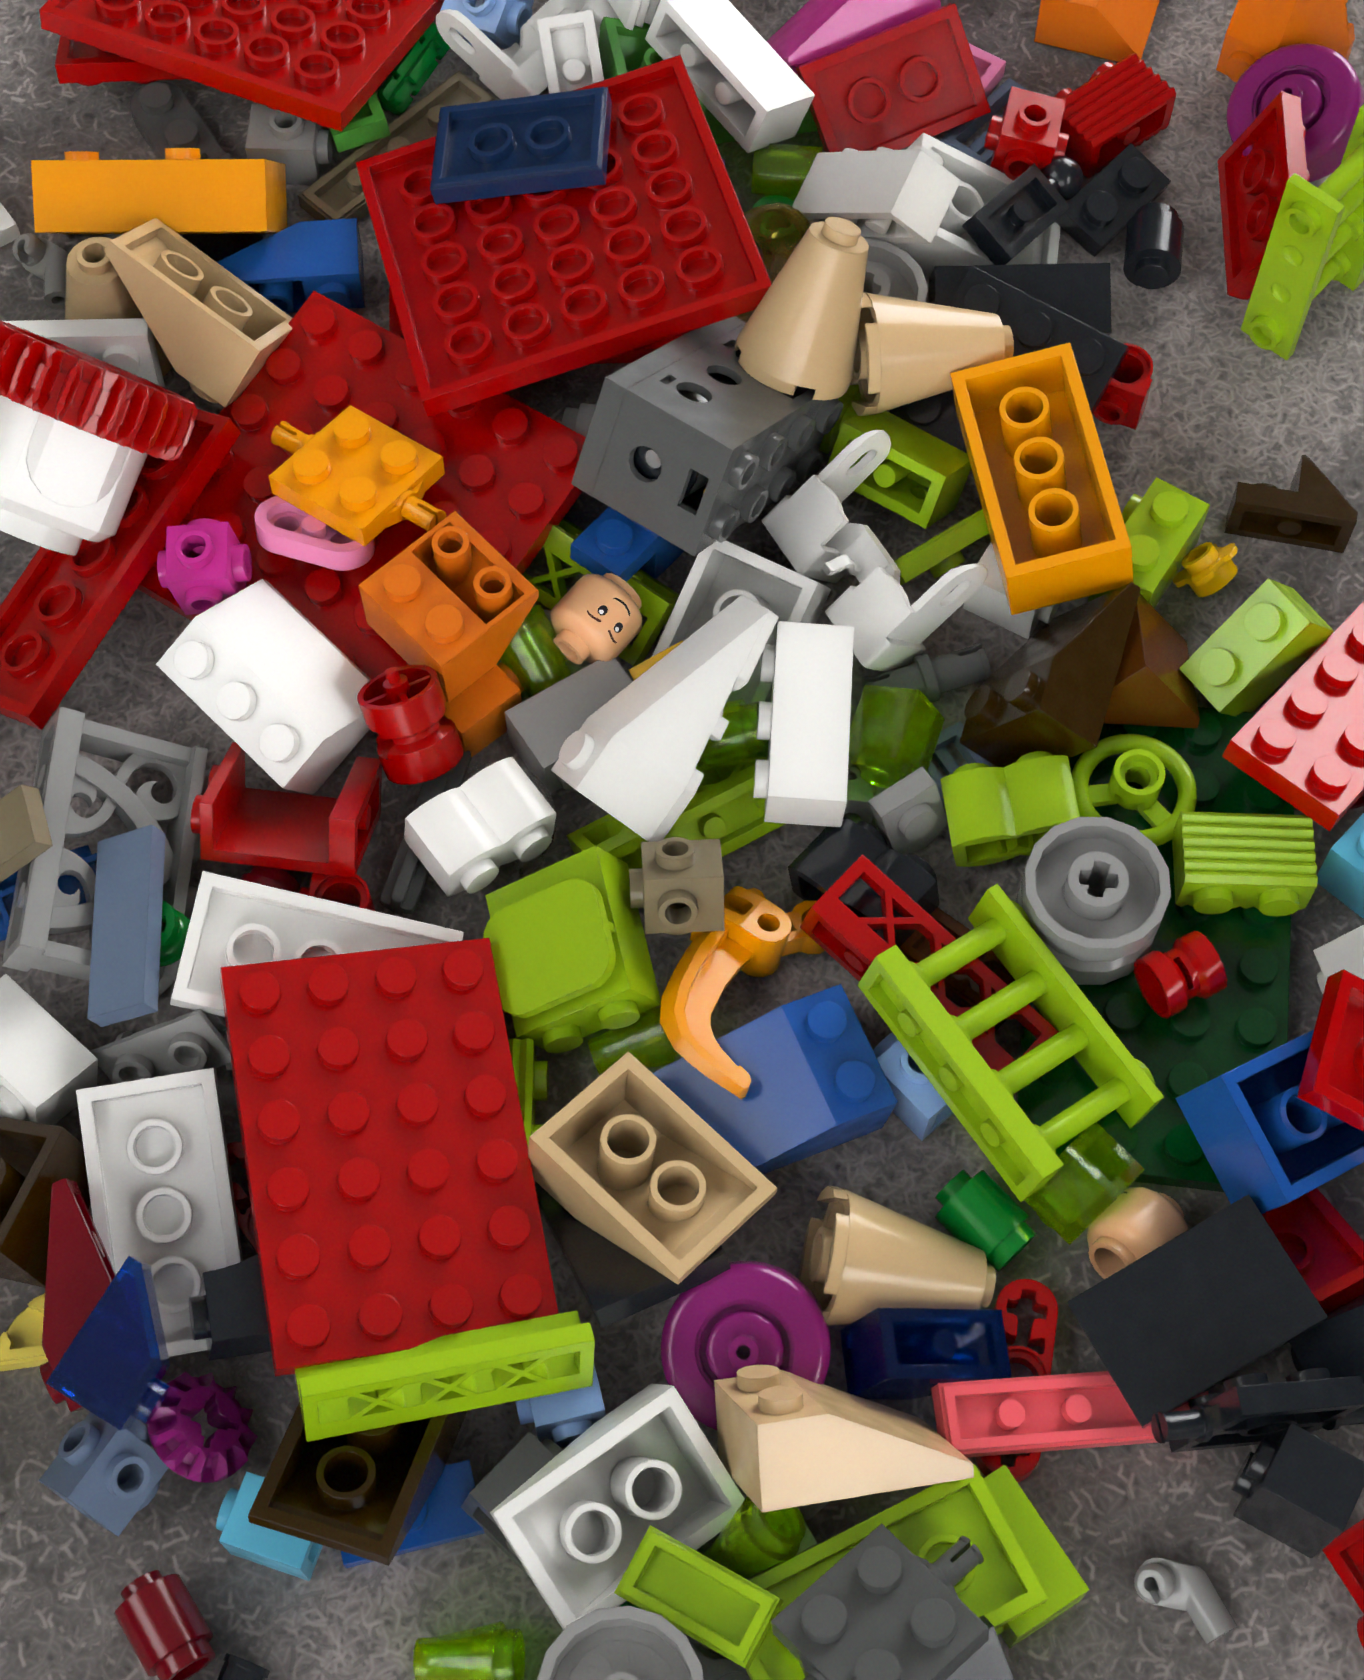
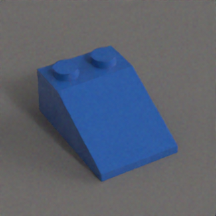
M841 984L781 1005L716 1039L719 1046L737 1066L743 1067L751 1077V1084L746 1097L743 1099H739L706 1077L683 1057L653 1072L661 1082L762 1174L883 1128L898 1103Z

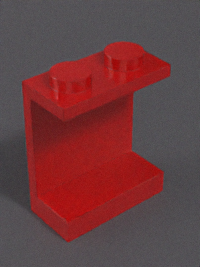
M232 742L221 764H214L212 766L208 779V788L204 795H196L193 801L190 821L192 833L200 834L201 860L355 877L381 815L382 764L380 759L357 756L338 798L246 788L245 751L236 742Z

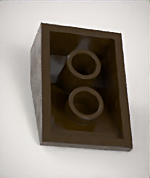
M1131 582L1053 618L1049 624L1046 623L970 696L964 710L966 721L959 743L997 767H1006L1015 763L1021 756L1036 751H1045L1053 755H1065L1070 758L1096 748L1141 588Z
M0 1116V1278L45 1288L51 1188L53 1183L63 1178L75 1181L87 1208L89 1209L91 1205L83 1144L63 1127Z
M299 1402L248 1514L249 1522L389 1566L443 1473L467 1411L307 1442Z

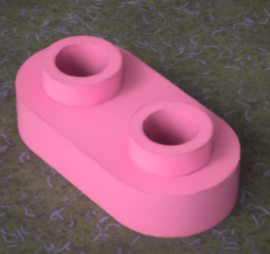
M278 496L265 500L255 511L257 540L264 549L272 553L338 571H349L366 564L374 555V539L364 547L362 544L355 540L353 541Z

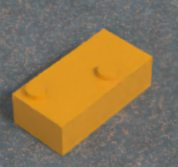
M165 148V159L99 160V152L67 151L64 152V160H31L35 233L125 234L154 218L159 219L178 234L277 233L288 227L286 168L284 163L267 159H201L199 148Z
M1071 343L950 373L958 421L1011 615L1115 590L1131 582L1134 583L1131 543Z

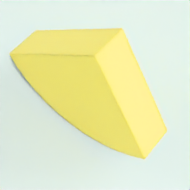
M45 1293L30 1301L28 1307L14 1319L7 1331L1 1334L0 1372L36 1367L48 1362L42 1347Z

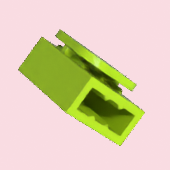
M595 845L485 895L490 919L486 924L483 938H490L502 1009L512 1015L517 1038L532 1039L536 1046L545 1049L549 1053L567 1052L579 1047L583 1043V1037L602 1029H619L630 1026L640 1019V1013L661 1005L639 909L631 908L629 869L626 862Z

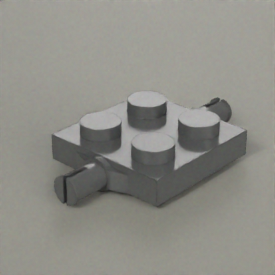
M881 1523L771 1620L773 1634L799 1660L805 1676L803 1680H946L989 1640L988 1626L958 1598L954 1586L984 1561L983 1555L975 1544L971 1546L969 1538L961 1536L951 1548L932 1564L926 1559L914 1555Z

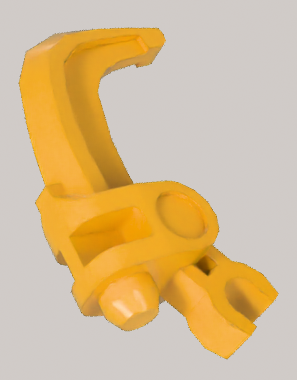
M734 886L724 896L725 931L691 933L689 940L692 942L679 960L661 996L660 1024L674 1050L688 1063L739 1099H743L747 1095L751 1084V1077L743 1067L737 1066L722 1050L714 1038L711 1028V1015L723 991L739 971H743L753 977H765L772 975L778 969L781 957L798 952L821 954L825 950L800 928L808 911L816 901H803L797 904L792 912L785 913L780 907L766 899L759 889H746Z

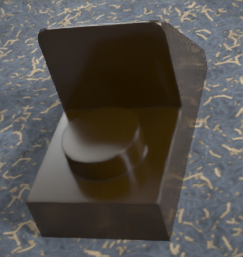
M1302 455L1290 490L1279 489L1267 483L1249 484L1238 482L1227 512L1224 533L1344 553L1357 523L1358 512L1308 456Z

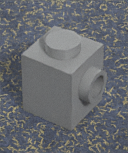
M251 104L245 144L247 159H267L284 163L286 168V184L312 185L321 177L322 164H331L333 140L331 131L323 130L322 126L279 110L270 109L265 105Z

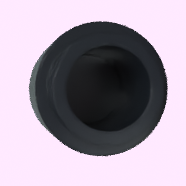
M1158 202L1145 204L1137 209L1134 216L1128 222L1123 270L1126 278L1136 286L1145 289H1159L1171 285L1180 276L1184 225L1177 211L1170 205Z

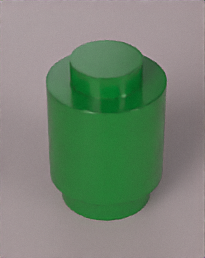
M962 1170L935 1197L943 1206L935 1218L955 1238L983 1250L987 1261L998 1272L1010 1263L1037 1234L1026 1223L1030 1216L984 1170H981L973 1177L965 1170Z

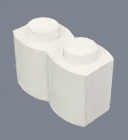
M508 757L482 769L460 787L443 792L415 809L405 818L404 840L447 897L465 890L467 893L472 894L488 886L498 875V868L501 865L520 859L521 862H527L545 851L552 841L551 836L554 832L557 813L514 758Z

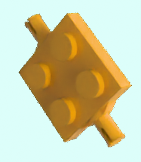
M349 405L320 432L314 435H307L286 421H281L280 427L276 425L272 431V443L293 454L269 475L272 493L353 541L355 540L362 544L364 547L385 528L402 520H409L428 532L446 518L445 511L437 509L422 500L424 493L445 474L443 457L355 407Z

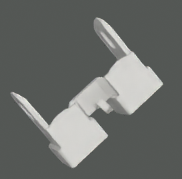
M549 0L521 27L520 45L515 42L511 47L504 50L498 48L466 16L457 10H441L436 15V26L449 47L480 75L479 80L499 99L503 100L549 94L537 19L593 10L599 45L600 24L603 17L619 18L608 0ZM458 32H459L461 35H463V36L472 44V46H471L465 39H463V38L458 34Z
M873 430L854 439L818 475H812L792 496L786 495L762 519V523L797 573L831 583H837L847 572L856 576L860 584L857 587L850 586L825 610V613L833 625L854 626L853 653L863 667L886 672L913 663V657L921 655L926 650L922 642L981 587L988 576V569L983 564H968L953 568L910 606L908 596L900 585L901 571L869 526L848 523L849 520L844 514L841 504L889 455L891 447L890 436L884 430ZM868 452L856 465L850 468L863 454Z

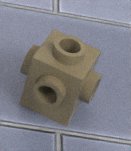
M671 837L661 841L641 842L642 868L629 869L631 908H644L645 934L666 933L669 935H684L690 932L725 931L724 873L720 839L688 840L680 837Z

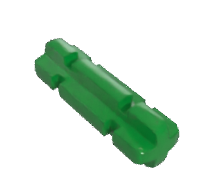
M434 22L391 72L393 77H388L379 89V102L385 111L389 110L395 115L403 114L413 101L410 94L413 96L418 94L439 64L435 59L441 60L449 50V45L443 40Z

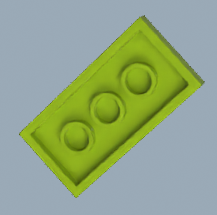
M973 1464L974 1478L934 1484L749 1580L784 1600L777 1613L778 1615L882 1523L914 1555L926 1559L932 1564L951 1548L961 1536L969 1538L971 1546L975 1544L978 1547L984 1561L954 1586L958 1598L977 1617L984 1615L995 1629L1041 1606L1048 1600V1596L976 1464ZM771 1625L749 1669H746L750 1679L803 1680L805 1676L799 1660L776 1638Z

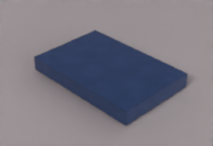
M608 87L440 107L430 191L435 204L606 185L612 108Z

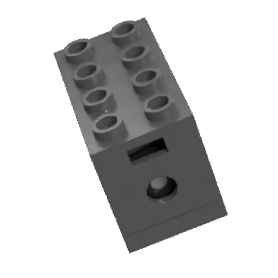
M735 316L689 331L605 377L571 482L573 486L693 556H696L716 541L719 543L724 542L735 528L745 521L752 523L764 508L773 502L778 504L792 489L801 483L804 484L812 475H816L823 461V453L818 451L823 437L835 426L843 409V403L838 398L832 400H812L816 389L797 386L794 395H788L762 384L743 370L738 362L741 350L735 351V343L746 322Z

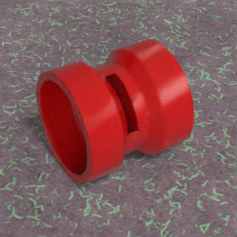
M1192 931L1176 939L1172 949L1165 953L1152 951L1136 959L1134 962V973L1138 986L1147 1003L1162 1018L1168 1019L1184 1011L1188 1001L1196 996L1207 999L1227 987V976L1221 958L1212 943L1199 931Z

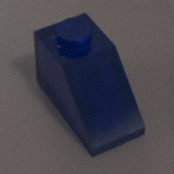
M127 1257L46 1381L47 1385L120 1431L131 1428L136 1419L147 1424L162 1404L171 1387L161 1381L170 1367V1361L149 1264L137 1257Z
M877 1308L840 1330L847 1391L850 1394L865 1399L910 1400L932 1396L931 1388L938 1383L1012 1378L1002 1310Z

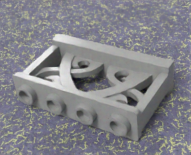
M59 707L42 731L33 787L38 788L53 846L18 870L2 967L28 972L33 968L86 981L90 980L91 950L49 941L48 936L49 934L89 930V939L92 946L96 875L87 862L74 852L63 848L65 838L87 836L100 829L113 812L121 819L129 831L151 824L162 831L159 825L168 823L165 837L163 901L169 903L189 919L191 918L197 895L196 886L189 884L191 867L200 858V834H195L191 831V810L196 795H204L208 788L210 771L205 770L208 748L197 745L190 748L86 720L85 713ZM79 750L124 763L116 774L113 775L101 765L79 754ZM141 768L163 772L170 779L173 786L171 801L161 804L152 797L151 789L158 781H148L142 784L134 794L126 786L130 775ZM74 797L83 798L89 808L94 803L96 797L103 802L98 812L89 818L77 815L71 807V799ZM62 875L76 877L83 887L86 903L79 905V888L71 895L63 893L58 887V878ZM181 959L172 965L160 967L158 997L175 982Z

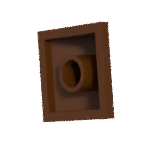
M1140 594L1104 723L1198 728L1200 717L1194 684L1179 669L1189 659L1187 641Z

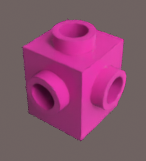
M202 518L192 520L187 525L167 526L166 550L158 552L157 571L161 586L170 590L185 615L201 614L246 588V581H250L252 578V559L248 545L240 544L229 522Z

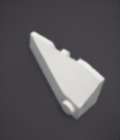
M743 595L738 597L590 715L581 728L565 740L559 752V759L551 771L646 841L663 840L694 797L704 777V774L698 771L696 766L709 738L712 741H721L729 724V721L722 716L723 709L731 692L741 689L748 683L779 617L769 609Z

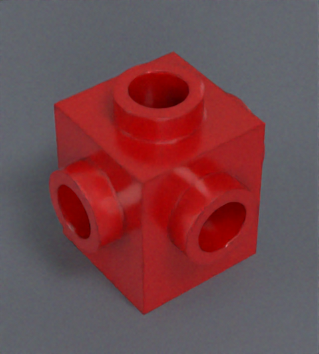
M1011 86L1002 117L992 115L983 148L993 151L990 167L1004 173L1014 181L1034 163L1041 170L1046 165L1051 164L1053 157L1064 156L1069 134L1060 132L1066 100Z

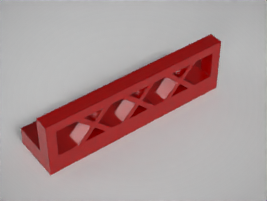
M863 854L814 903L800 926L807 935L858 981L861 980L876 956L896 945L895 930H918L930 941L931 954L956 940L951 933ZM861 878L881 896L882 917H858L839 899ZM893 908L903 917H894ZM873 930H883L884 940ZM978 958L950 974L968 975L979 985L980 1002L1007 986L1003 980ZM944 979L930 987L933 994L950 1015L958 1017L972 1008H958L946 997ZM1029 1004L1006 1018L1016 1019L1037 1038L1024 1054L1059 1032ZM994 1026L971 1040L972 1045L991 1069L999 1071L1015 1061L996 1042Z

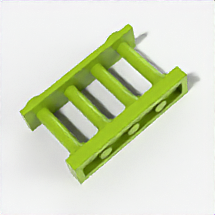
M1364 104L1359 109L1340 166L1318 188L1296 173L1288 179L1240 330L1248 334L1258 347L1271 350L1286 361L1295 351L1312 300L1332 280L1339 281L1352 291L1364 281Z
M997 883L987 889L967 918L974 926V929L917 964L908 961L898 946L894 945L874 958L857 986L1019 1201L1022 1202L1039 1191L1064 1165L1056 1155L1057 1148L1114 1110L1119 1113L1129 1128H1132L1164 1096L1156 1087L1153 1075L1147 1066L1131 1055L1031 927L1024 909L1015 901L1010 900ZM989 950H992L1015 981L958 1017L950 1015L933 994L930 987ZM1033 1002L1043 1017L1059 1032L1001 1070L991 1069L972 1045L971 1040ZM1074 1055L1098 1088L1043 1125L1033 1124L1014 1100L1013 1094Z

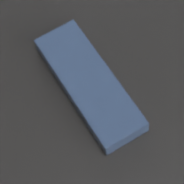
M152 824L98 841L87 1019L100 1027L158 1012L166 834Z

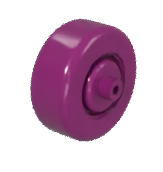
M1309 43L1281 47L1259 58L1239 78L1230 95L1227 106V128L1230 138L1234 143L1281 91L1301 97L1302 119L1306 130L1304 140L1306 163L1310 174L1309 182L1311 183L1328 176L1340 166L1359 109L1364 104V90L1353 66L1335 50ZM1253 145L1243 150V156L1250 154Z
M756 1261L730 1262L731 1269L705 1283L680 1293L666 1317L661 1337V1361L668 1385L676 1388L693 1417L716 1431L717 1418L714 1380L737 1377V1371L746 1366L772 1365L817 1384H824L831 1357V1336L829 1326L822 1313L823 1308L811 1290L802 1281L777 1266Z

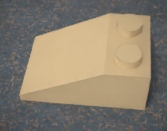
M157 218L109 241L104 250L174 370L190 382L191 389L198 396L209 402L219 403L223 407H227L234 402L264 366L269 355L279 347L292 330L288 324L292 317Z
M629 1051L529 1137L528 1158L531 1161L534 1180L575 1219L676 1284L681 1283L777 1192V1187Z
M772 1365L746 1366L737 1371V1377L714 1380L719 1459L731 1478L761 1512L974 1478L973 1463L919 1417L824 1384L814 1383Z

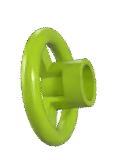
M1118 734L1099 740L1096 748L1084 752L1079 757L1071 773L1080 817H1102L1095 807L1119 804L1128 810H1137L1153 827L1139 831L1156 846L1165 844L1173 839L1174 827L1181 811L1194 812L1196 808L1197 788L1190 767L1173 748L1149 736ZM1123 753L1115 762L1109 783L1089 785L1090 776L1101 761L1112 755ZM1165 767L1173 776L1178 791L1176 807L1172 814L1157 800L1165 780ZM1127 782H1136L1143 787V789L1132 788L1127 784Z

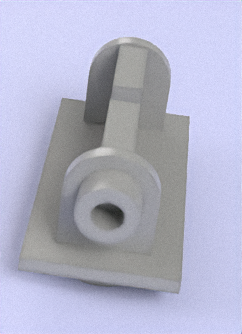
M201 1009L136 1033L130 1031L120 1033L116 1037L115 1042L91 1050V1053L98 1058V1066L113 1084L208 1068L215 1069L231 1063L229 1044L224 1039L227 1029L225 1017L205 1013Z

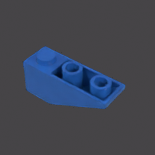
M357 218L298 222L217 262L286 314L297 312L313 291L348 309L365 308L363 250Z

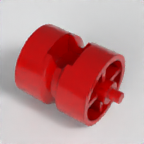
M426 665L390 667L361 688L357 695V701L367 727L379 734L376 738V750L389 781L401 785L431 781L447 773L460 762L464 755V748L455 723L443 716L446 711V698L438 675L433 668Z

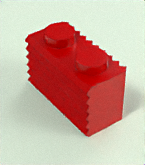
M1136 53L1130 54L1115 65L1110 61L1103 63L1094 71L1088 82L1074 91L1071 88H1065L1054 96L1066 100L1060 132L1069 134L1064 156L1074 159L1080 165L1083 174L1087 178H1091L1095 172L1098 173L1103 167H1106L1130 143L1135 147L1140 146L1153 135H1157L1160 130L1168 127L1177 95L1174 87H1169L1166 80L1161 81L1159 73L1154 74L1152 67H1146L1144 60H1139Z

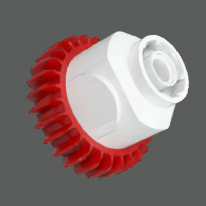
M0 320V530L43 548L72 556L77 555L83 539L100 542L116 535L147 454L166 461L180 458L195 426V419L198 414L195 403L124 369Z

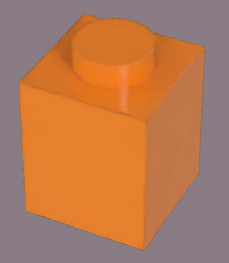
M503 661L479 678L451 702H445L446 711L443 716L455 723L464 751H470L471 757L507 732L505 711L522 702L521 693L524 691V686L515 671Z

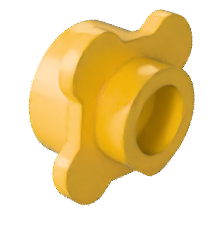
M1206 542L1195 547L1183 558L1181 564L1185 569L1174 577L1173 583L1178 588L1189 584L1198 597H1206L1216 593L1226 586L1237 574L1238 567L1232 560L1238 552L1237 546L1234 543H1230L1224 547H1218L1216 544H1212V542Z

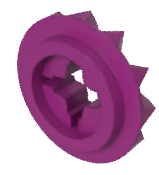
M185 1371L172 1381L164 1384L156 1392L148 1407L147 1431L155 1452L167 1467L186 1479L202 1483H213L232 1476L248 1461L249 1450L258 1436L247 1425L253 1409L241 1408L239 1402L235 1399L237 1386L223 1388L215 1382L212 1372L200 1377H192ZM203 1408L204 1412L207 1413V1423L212 1427L218 1428L206 1439L205 1443V1437L201 1435V1424L191 1420Z

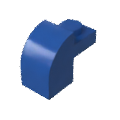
M608 507L571 543L570 558L593 574L603 576L606 573H612L627 582L639 569L657 579L684 550L613 508Z

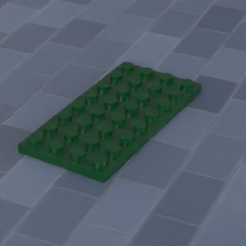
M1198 707L1200 717L1198 728L1103 724L1099 740L1118 734H1140L1160 740L1178 752L1190 767L1196 782L1197 802L1194 812L1294 815V806L1222 757L1230 740L1256 713L1242 712L1235 717L1219 713L1214 708ZM1083 753L1068 758L1071 773L1075 763ZM1123 753L1112 755L1101 761L1093 770L1089 785L1109 783L1115 762ZM1165 767V780L1157 800L1172 814L1176 807L1178 791L1173 776ZM1127 782V784L1132 788L1143 789V787L1136 782ZM1119 804L1095 807L1102 817L1112 818L1131 825L1138 830L1153 828L1137 810H1128ZM1172 840L1165 844L1157 846L1169 868L1171 897L1149 953L1152 951L1165 953L1172 949L1176 939L1192 931H1199L1206 936L1219 954L1227 976V987L1207 999L1197 996L1188 1001L1184 1011L1166 1019L1156 1014L1147 1003L1136 981L1134 970L1127 976L1103 985L1077 984L1131 1055L1147 1066L1153 1075L1156 1087L1163 1094L1164 1098L1132 1128H1129L1119 1113L1114 1110L1057 1148L1056 1155L1064 1164L1057 1173L1224 1192L1175 1098L1288 1042L1291 914L1286 916H1268L1262 914L1255 907L1245 909L1241 906L1232 908L1225 913L1203 914L1195 911L1194 907L1190 905L1182 907L1176 905ZM1031 1002L1029 1005L1043 1017L1033 1002ZM1022 1024L1019 1058L1037 1039ZM1073 1055L1016 1092L1015 1101L1033 1124L1041 1126L1097 1089L1098 1086Z

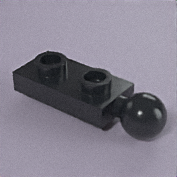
M1068 156L1053 157L1051 164L1046 165L1041 170L1034 163L976 212L962 227L994 265H1006L1071 208L1066 201L1072 199L1080 191L1083 184V172L1080 165Z

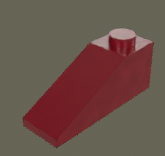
M63 1178L53 1183L51 1188L42 1347L48 1362L41 1364L39 1368L44 1384L55 1404L66 1401L70 1412H75L90 1407L160 1372L77 1183Z

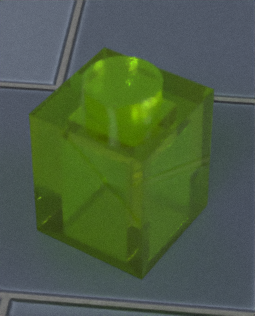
M865 685L850 726L849 760L861 771L860 776L863 780L874 786L886 789L920 767H923L927 772L945 718L919 689Z
M1097 1122L1088 1127L1058 1156L1064 1164L1039 1191L1024 1200L1037 1212L1043 1223L1054 1229L1069 1245L1145 1170Z

